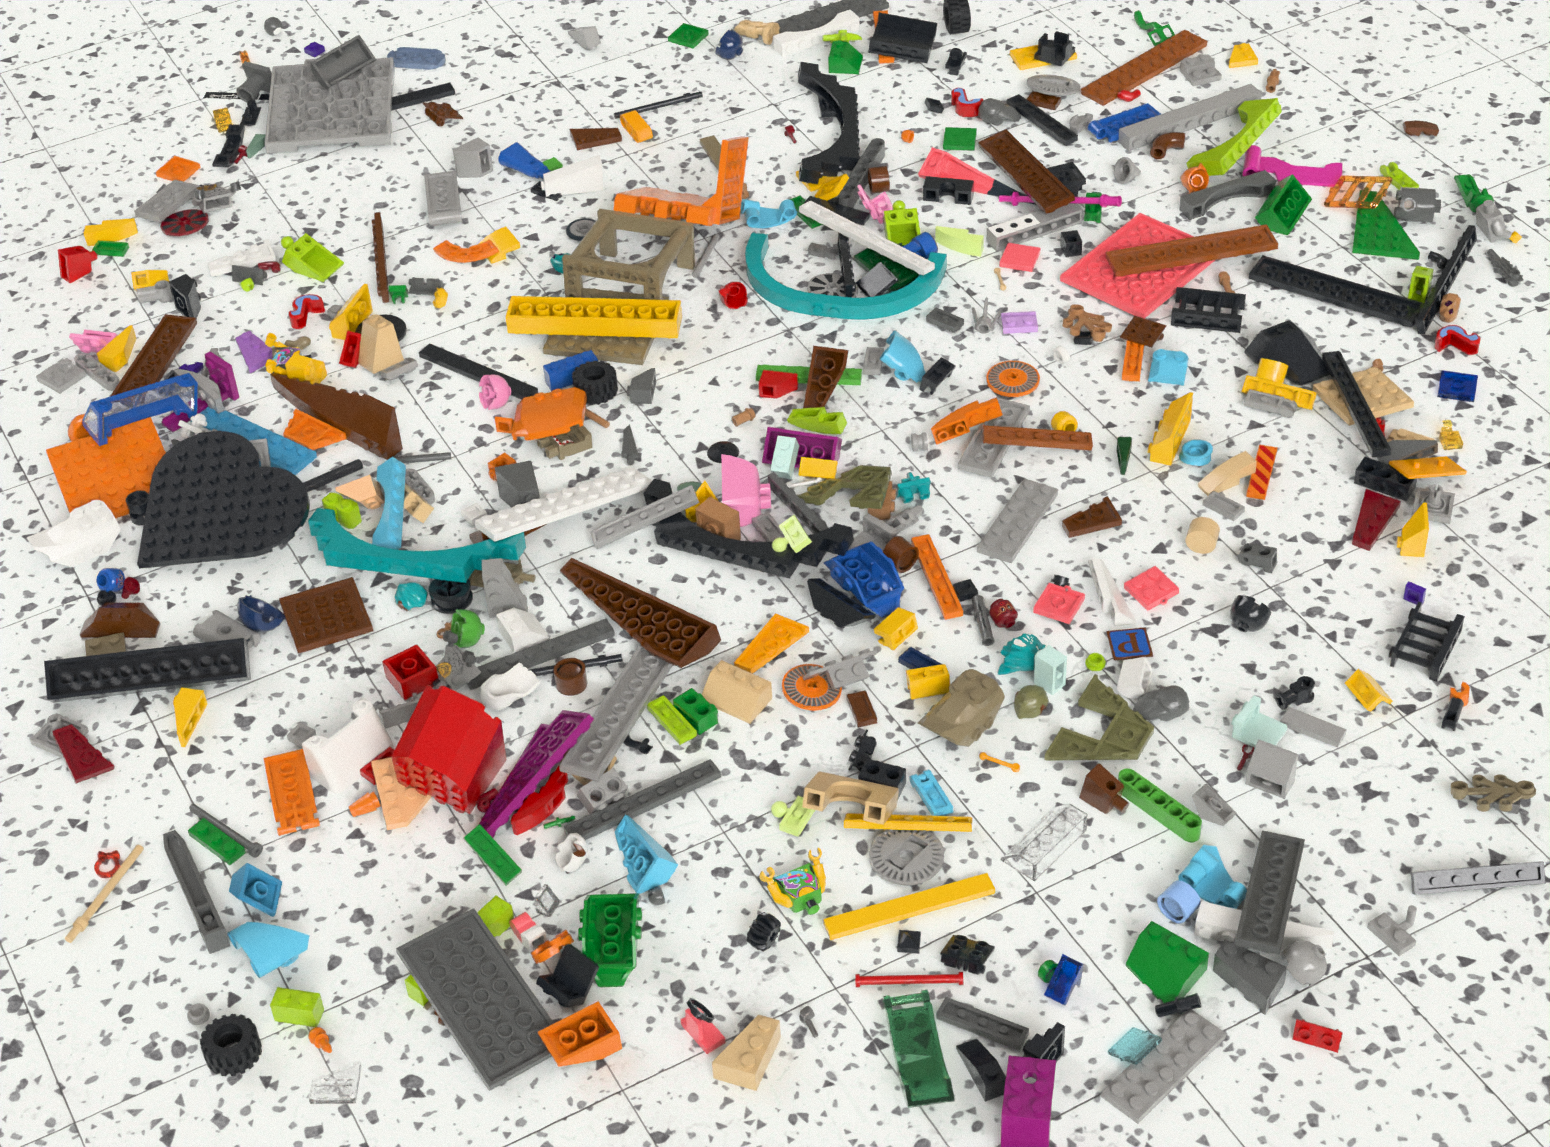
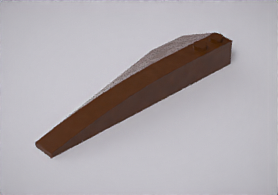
M277 373L270 374L273 388L300 411L345 432L346 440L386 460L395 456L403 449L394 407L367 394L360 396L358 392L354 391L348 393L345 389L336 390L333 386L320 383L311 384L307 380L301 382L298 378L293 377L289 379L288 376Z
M571 558L560 569L562 575L650 654L674 666L682 668L710 654L721 641L715 624L574 558Z

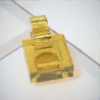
M1443 420L1444 427H1441L1439 435L1443 449H1462L1463 441L1459 431L1452 430L1451 420Z

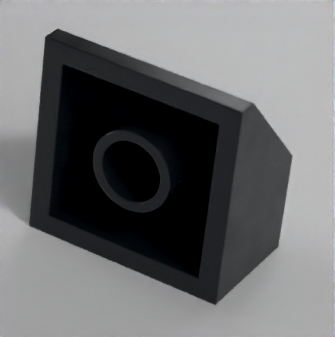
M184 274L169 281L175 308L183 316L197 319L201 310V297L196 289L198 287L196 280Z

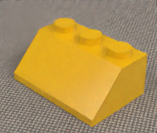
M363 284L356 290L330 322L329 329L331 330L332 338L345 340L347 331L355 332L357 326L373 312L368 284Z

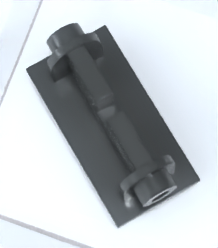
M232 265V281L242 282L251 278L254 284L263 285V280L267 278V272L263 269Z
M412 277L408 282L411 285L408 293L434 296L437 288L444 289L445 284L439 278H427V283H425L424 278Z

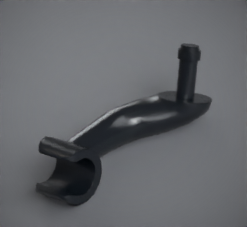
M628 734L623 742L626 746L636 748L645 755L653 748V746L648 745L649 738L639 742L631 739Z

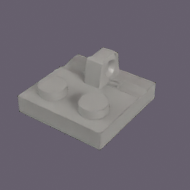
M62 358L56 364L38 374L36 378L41 384L61 394L86 377V372L72 364L70 359Z

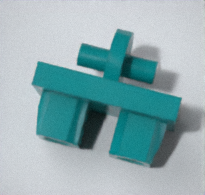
M908 472L907 478L901 479V483L897 484V498L901 497L904 504L912 502L914 499L913 494L916 493L919 494L920 499H928L930 497V478L920 479V476L914 477L912 472Z

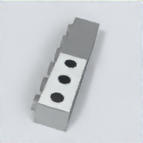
M1068 204L1056 209L1052 213L1045 214L1042 210L988 227L986 242L997 252L1006 249L1008 243L1021 244L1082 223L1083 209L1078 204Z

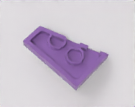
M250 330L235 338L250 373L265 366L268 359L272 360V348L267 346L265 342Z

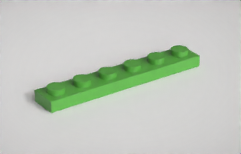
M758 365L756 381L760 380L763 370L797 373L798 383H807L810 367ZM846 368L837 385H861L862 369Z

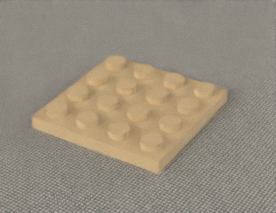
M1372 367L1352 373L1375 418L1414 407V401L1378 368ZM1333 379L1313 384V391L1317 392V395L1349 426L1355 424Z

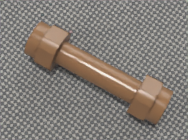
M1225 271L1220 272L1218 275L1219 283L1223 285L1225 292L1235 293L1230 286L1229 274Z

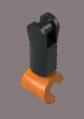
M1462 682L1461 692H1457L1455 688L1450 687V702L1442 721V729L1447 727L1451 728L1452 731L1456 730L1462 708L1469 703L1470 687L1466 682Z

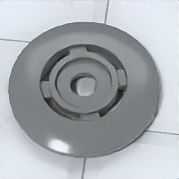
M1035 75L1029 77L1026 83L1030 89L1036 92L1053 96L1076 94L1080 91L1081 87L1077 81L1058 75Z
M887 829L872 842L869 859L873 870L882 879L897 885H916L930 880L940 871L944 862V848L940 840L930 831ZM908 851L913 854V857L905 860L901 858V853Z

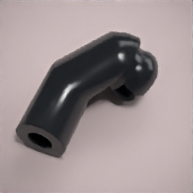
M1430 251L1428 259L1437 262L1438 268L1444 269L1446 267L1448 259L1443 255Z

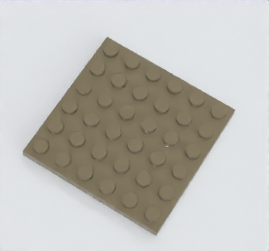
M583 288L584 298L644 299V294ZM662 296L663 300H669V297ZM549 335L543 347V354L571 357L592 350L597 359L601 361L643 365L654 338Z

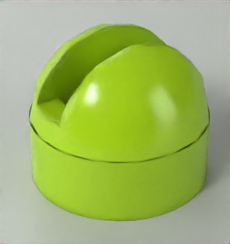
M251 278L239 283L246 292L254 288V282Z

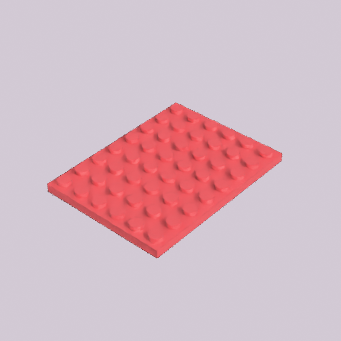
M1139 213L1061 274L1060 281L1134 316L1145 319L1176 293L1177 287H1184L1215 260L1116 277L1106 259V252L1194 237Z

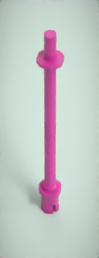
M1013 192L1012 196H999V202H1012L1013 206H1018L1019 202L1034 203L1028 196H1019L1018 192ZM1103 194L1101 197H1075V201L1069 204H1100L1103 208L1107 206L1120 207L1122 197L1108 196L1107 194Z

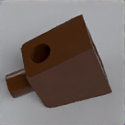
M1100 763L1086 775L1079 797L1084 802L1104 814H1108L1114 807L1123 813L1130 804L1121 797L1124 785Z

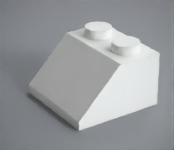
M511 608L496 614L499 632L513 653L550 640V637L532 613Z

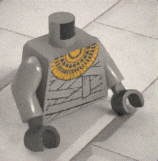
M239 181L231 183V187L228 189H224L217 184L199 185L195 188L192 204L199 206L203 213L230 208L231 197L236 191L241 190Z
M445 631L443 640L448 642V645L445 647L444 657L436 665L440 676L432 684L437 689L440 686H447L449 684L456 691L478 676L481 671L475 666L476 657L473 652L467 650L463 652L457 645H454L458 641L457 634L452 631Z

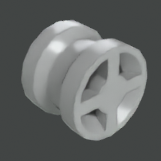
M926 432L921 433V435L911 434L913 452L918 451V449L928 450Z

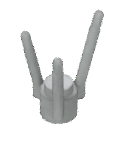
M988 297L985 298L983 316L979 319L977 318L975 308L972 307L975 330L983 334L994 330V325L1001 314V311H998L993 321L987 316Z

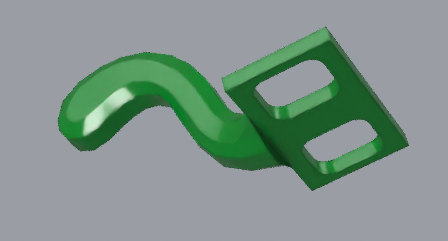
M1140 10L1134 12V19L1141 29H1153V31L1147 34L1154 47L1175 35L1169 24L1162 26L1157 22L1146 23ZM1168 28L1172 36L1166 37L1163 29ZM1157 33L1160 41L1155 42L1151 35Z

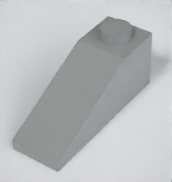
M596 26L579 27L568 31V34L582 48L591 50L597 48L596 45L601 44Z

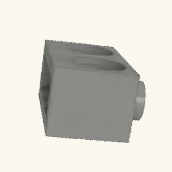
M612 768L602 774L599 781L593 780L581 787L577 797L589 814L604 809L613 802L624 799L628 787L617 771ZM607 786H614L616 791H611ZM590 796H597L600 801H594Z

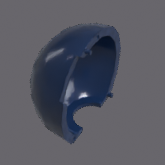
M246 595L238 599L237 612L239 619L244 626L255 632L265 633L272 631L280 626L286 618L278 608L261 599L252 597V595Z

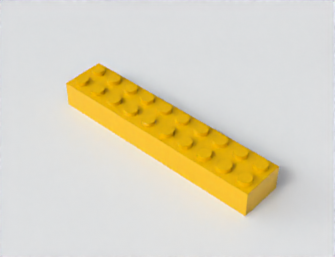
M511 296L506 313L508 333L533 335L678 338L682 321L681 300Z

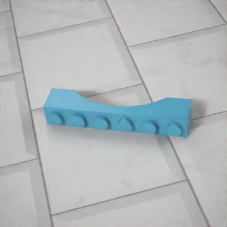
M391 457L377 467V481L380 482L384 489L385 503L381 519L373 534L372 544L399 550L402 543L406 465L394 457Z

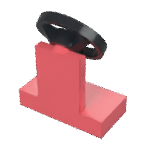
M690 998L686 1002L689 1007L685 1010L686 1016L680 1019L681 1025L703 1051L709 1054L726 1043L725 1037L712 1023L715 1018L710 1010L699 1001Z

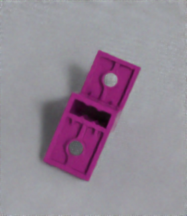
M1009 1055L1001 1114V1147H1049L1056 1060ZM1032 1077L1036 1079V1082L1030 1084L1026 1083L1024 1079Z

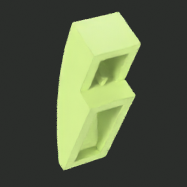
M936 226L935 241L960 253L981 257L984 249V235L969 234L967 229Z

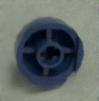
M733 29L727 30L720 39L721 45L720 48L716 47L715 54L726 60L740 56L743 52V40L740 34Z

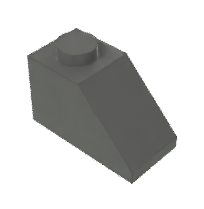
M651 368L632 378L630 386H627V396H630L631 403L652 404L657 382L655 368Z

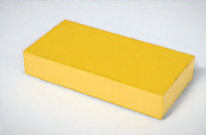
M801 457L798 475L812 478L836 479L838 462Z

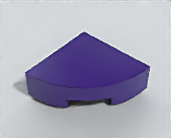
M195 362V364L190 365L183 364L179 369L199 373L204 365L201 362Z

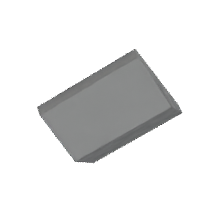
M1204 784L1192 795L1199 816L1203 820L1224 826L1237 814L1207 784Z

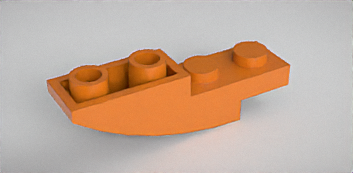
M997 398L980 404L977 400L941 419L931 428L936 445L970 432L969 428L1002 416Z

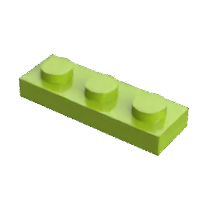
M664 695L648 703L647 710L679 745L697 736L693 726Z

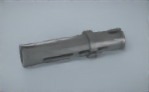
M976 595L972 598L973 615L977 619L982 644L990 646L994 644L995 640L988 618L989 610L985 607L984 597Z

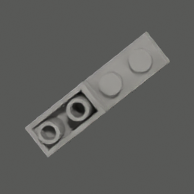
M174 370L175 377L190 373L198 382L197 399L200 398L202 401H206L210 409L213 408L218 414L225 411L220 390L216 383L192 371ZM194 385L183 387L185 394L190 395L194 399Z

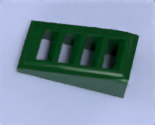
M1132 437L1117 438L1116 453L1121 475H1125L1132 448Z

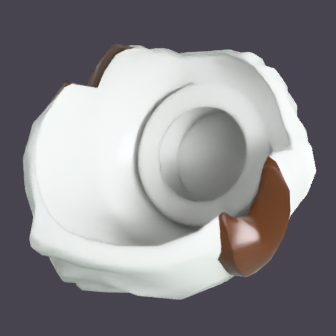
M570 833L566 840L557 846L560 852L555 854V861L561 872H575L587 858V843L578 833Z

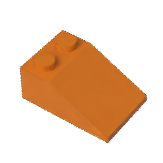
M599 1001L538 1031L539 1037L558 1067L604 1059L622 1049L620 1034Z

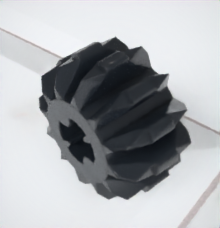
M763 912L757 915L752 925L749 926L747 942L755 949L764 952L775 943L778 933L781 931V922L770 913Z

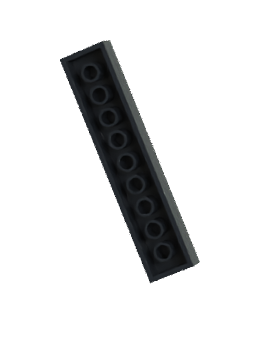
M244 638L44 661L47 700L52 703L251 680L248 641Z

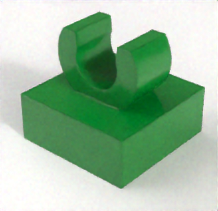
M406 285L389 286V293L393 303L396 304V299L401 298L402 304H404L405 298L408 297Z

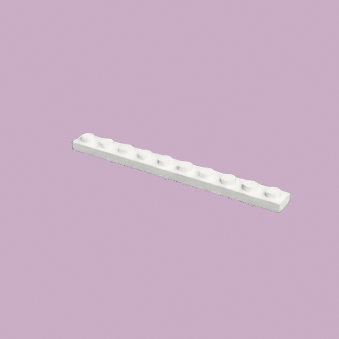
M812 201L799 206L800 213L904 265L906 268L914 270L918 274L925 275L935 268V263Z

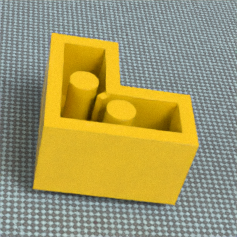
M293 354L285 363L289 379L294 377L298 378L301 382L307 380L314 384L321 383L327 376L323 361Z

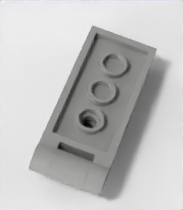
M456 171L425 174L430 226L462 222Z

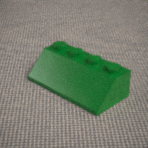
M1292 174L1277 183L1255 218L1260 225L1267 224L1270 231L1289 235L1312 198Z

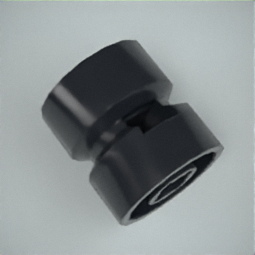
M135 491L126 497L130 518L135 525H144L149 497L146 491Z

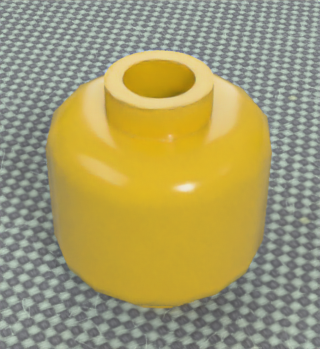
M1060 411L1053 416L1051 426L1053 430L1076 432L1078 422L1069 412Z

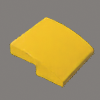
M506 226L489 234L479 243L481 244L490 239L498 248V253L487 258L491 264L506 259V253L520 248V242Z

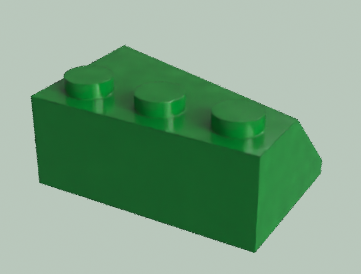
M1151 921L1140 933L1128 957L1126 967L1142 984H1146L1152 990V994L1157 1000L1160 999L1163 1003L1174 1001L1175 997L1181 998L1186 996L1207 970L1209 953Z

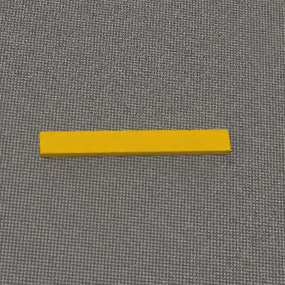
M984 873L823 919V924L830 940L995 894V887L988 873Z

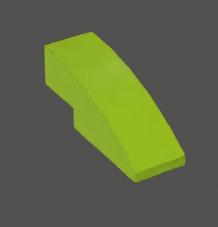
M825 407L793 409L787 419L788 423L794 426L824 434H842L847 425L843 412L827 413Z

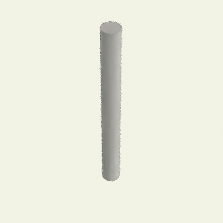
M714 234L692 273L693 277L697 278L720 238L718 234Z

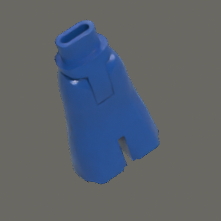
M518 142L501 151L498 157L501 166L518 170L532 178L543 179V174L551 172L546 165Z

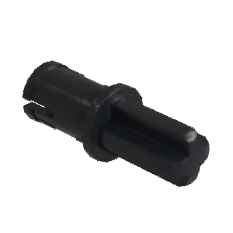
M1198 993L1186 997H1175L1174 1001L1156 1005L1155 1012L1158 1017L1175 1013L1182 1015V1012L1201 1008L1202 1004Z

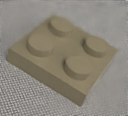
M124 632L85 640L86 656L126 652Z

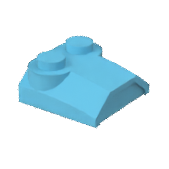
M1164 349L1153 352L1148 382L1184 386L1189 360L1187 354L1182 351Z

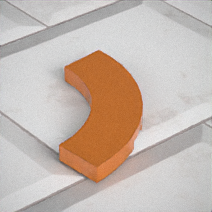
M490 239L469 248H461V246L454 245L445 240L433 248L434 252L441 258L461 263L482 260L499 252Z

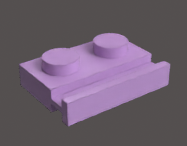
M1036 311L1001 313L1003 334L1038 332Z

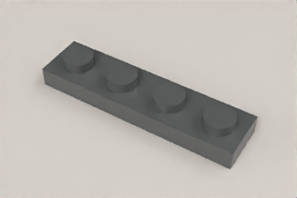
M945 997L936 1013V1019L1018 1051L1022 1049L1029 1035V1028L948 997Z

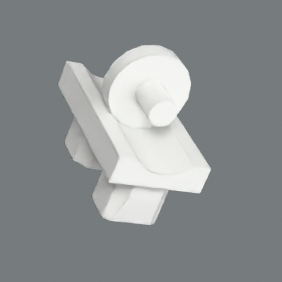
M200 413L191 417L192 422L186 423L180 420L178 424L183 427L181 436L184 438H189L194 433L197 435L198 433L211 432V430L204 428L207 426L206 417Z

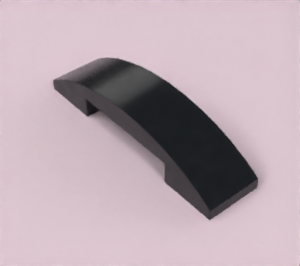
M229 124L225 133L226 142L221 153L216 154L212 163L213 167H230L239 154L238 149L243 142L244 125Z

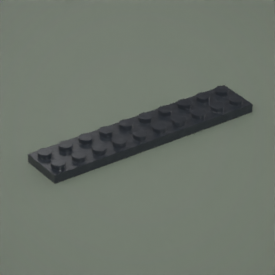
M1262 255L1250 271L1248 278L1410 328L1415 323V318L1419 315L1421 307L1425 304Z

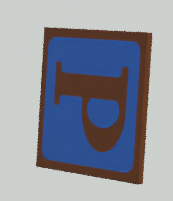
M1146 627L1106 631L1113 660L1153 657Z

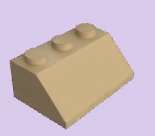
M721 660L710 672L702 695L710 704H714L718 710L751 724L772 700V685L768 680Z

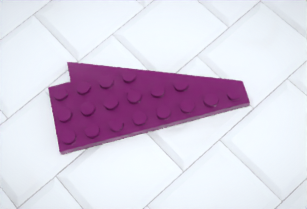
M562 710L550 725L540 724L479 823L492 838L496 835L497 829L508 822L512 812L522 806L523 800L527 795L536 790L537 784L541 779L546 778L551 772L550 769L563 759V754L577 743V738L582 733L588 731L591 726L590 724L594 720L589 713Z

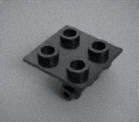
M953 935L940 952V955H942L941 962L944 963V966L957 967L960 970L964 961L963 971L966 972L968 969V972L976 975L984 974L986 969L984 964L994 951L995 946L989 945L985 941L968 939L964 935Z

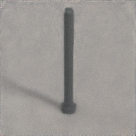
M196 804L189 806L192 813L201 819H206L246 848L250 856L256 858L262 853L263 846L260 843H252Z

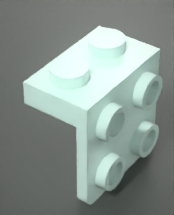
M1254 695L1249 702L1246 701L1241 712L1233 717L1231 723L1233 725L1232 737L1252 747L1256 746L1258 740L1276 746L1286 733L1287 725L1259 713L1261 698Z

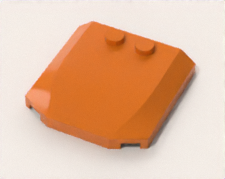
M572 387L563 390L555 389L549 393L540 392L534 396L523 398L516 407L512 429L513 440H517V437H524L525 440H535L571 431L570 427L579 424L580 427L583 426L587 402L585 391Z

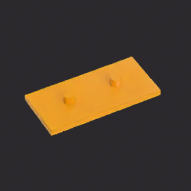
M1447 456L1389 461L1390 466L1408 479L1464 475L1467 473L1464 468Z

